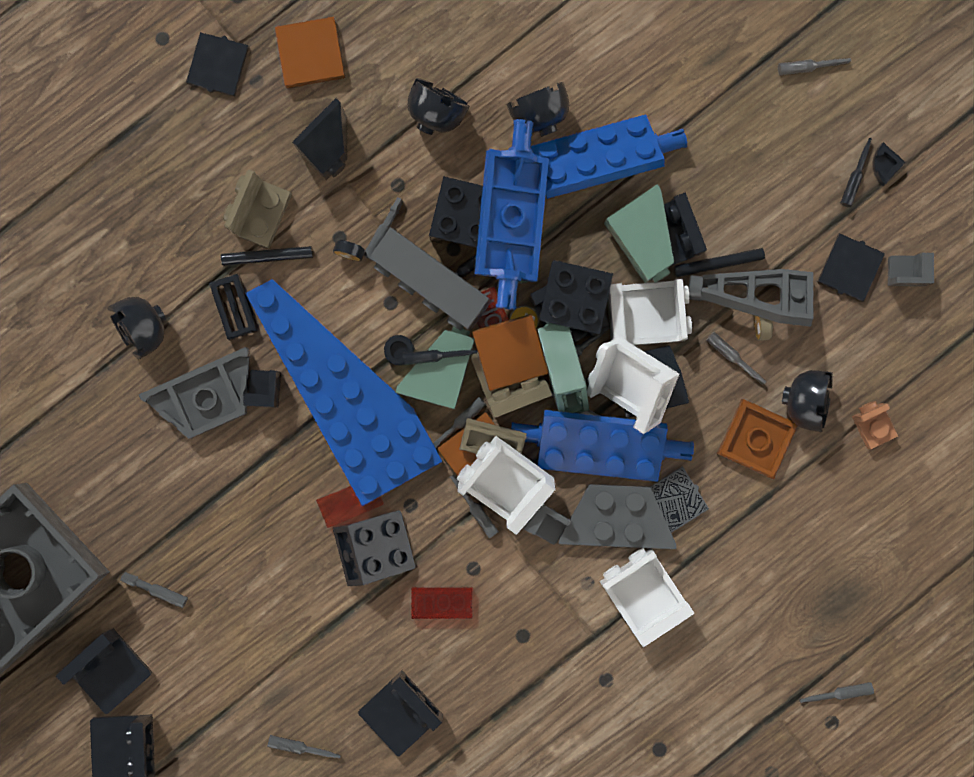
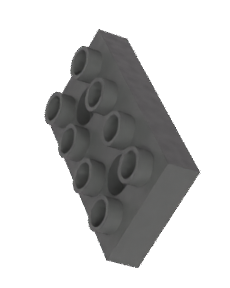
M28 483L13 484L0 497V675L110 572ZM9 553L22 554L31 565L32 578L25 590L12 588L3 577L5 570L4 560Z

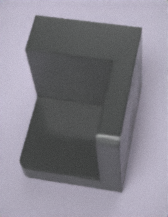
M934 253L888 257V286L924 287L934 283Z
M543 504L523 528L551 544H556L566 525L569 526L571 520Z

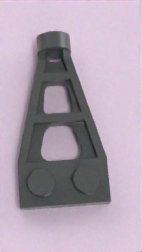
M775 269L703 275V277L690 276L688 287L689 300H706L777 323L811 327L813 321V272ZM745 285L747 287L746 298H739L724 293V286ZM767 285L779 287L780 303L772 305L759 301L754 296L755 288Z

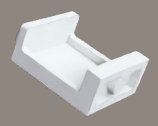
M683 279L622 285V283L611 284L608 295L611 340L620 336L632 345L688 340L687 334L692 333L691 317L686 316L685 304H689L688 286H683Z
M620 336L608 343H603L596 353L597 362L595 368L588 377L587 395L592 398L601 393L637 416L634 428L644 434L661 423L679 373Z
M495 436L490 443L485 442L476 454V461L471 466L467 464L457 477V480H459L458 492L461 495H464L466 492L470 493L507 520V528L517 535L555 491L554 477Z
M641 548L628 557L630 562L621 568L615 565L603 573L604 579L600 583L642 647H645L695 613L676 588L657 559L652 549L645 551L644 548Z

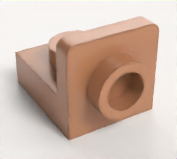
M876 400L859 407L860 413L852 416L867 449H873L898 437L886 412L890 409L888 403L877 404Z

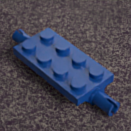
M645 114L532 145L530 149L538 157L549 158L546 198L548 199L664 167L663 153L687 148V138L683 129L657 136L656 133L654 134Z
M523 119L513 121L512 147L505 151L495 149L486 151L474 274L496 277L499 280L496 308L510 310L516 309L518 282H536L538 279L549 158L538 157L530 149L534 123L528 120L527 124H525Z
M544 410L543 422L539 423V426L512 422L511 425L512 430L527 433L526 443L537 444V447H539L538 467L545 470L658 482L662 460L674 458L692 461L694 453V442L667 440V423H660L643 434L634 428L636 422L634 419Z

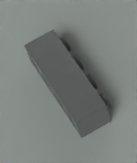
M391 227L369 257L376 262L374 268L386 277L393 274L400 279L399 287L411 295L415 291L425 298L422 302L425 306L436 313L439 309L449 315L447 321L460 331L464 327L472 330L493 301Z

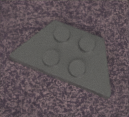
M248 347L242 348L139 394V397L143 402L148 403L159 412V415L166 421L176 426L177 430L188 439H192L247 414V406L243 405L244 393H248L250 351Z
M588 484L579 504L570 517L571 523L569 526L566 525L558 542L559 544L676 549L675 540L651 488L645 486Z

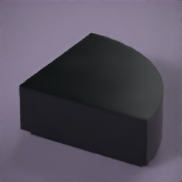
M884 142L878 146L873 157V172L877 181L882 186L886 185L906 163Z

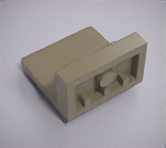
M248 169L246 175H241L235 188V192L238 194L234 203L229 204L225 210L223 220L226 223L224 227L240 238L270 249L292 193L262 181L254 171Z
M479 354L470 355L494 418L552 396L543 375L489 391Z

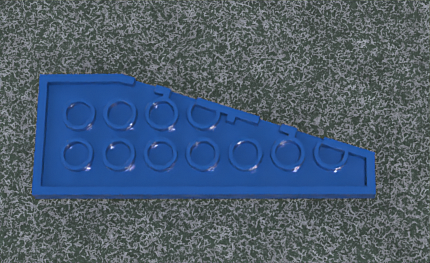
M273 279L245 293L362 506L442 462L414 409Z

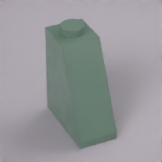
M657 184L608 217L604 223L644 283L651 279L654 283H657L670 274L667 268L674 263L662 192Z
M550 323L537 329L558 411L569 413L589 411L587 388L570 329Z
M453 327L452 332L444 330L428 350H439L441 352L472 350L474 338L469 337L470 331L465 329L460 331ZM470 355L442 358L438 362L417 363L397 386L395 393L455 409Z

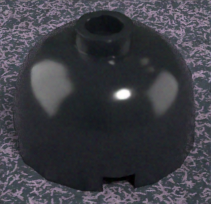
M416 78L407 100L408 111L411 117L418 122L416 127L429 135H433L434 131L445 133L458 127L470 107L467 105L468 103L444 88L441 90L432 87L434 83Z
M564 82L557 83L559 90L554 91L553 87L550 88L548 86L516 99L517 106L514 105V102L507 103L506 105L513 121L523 119L525 124H527L528 120L534 123L532 133L539 132L541 137L558 131L556 125L565 120L569 112V98Z
M128 297L107 307L108 311L115 313L110 318L125 345L128 346L132 343L137 349L132 354L138 360L152 353L160 346L165 334L162 322L166 321V317L158 305L152 307L145 299Z
M809 370L794 378L791 387L785 386L782 404L788 405L789 417L800 428L823 432L822 428L825 427L831 398H829L830 391L827 388L832 389L833 372Z

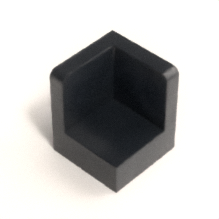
M251 370L249 391L244 393L243 405L279 408L281 372L275 370Z

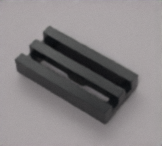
M237 273L210 282L209 285L227 339L231 341L235 338L246 336L249 333L258 332L240 275ZM232 282L235 284L249 327L244 328L230 286ZM220 286L224 287L238 329L237 331L233 332L218 288Z

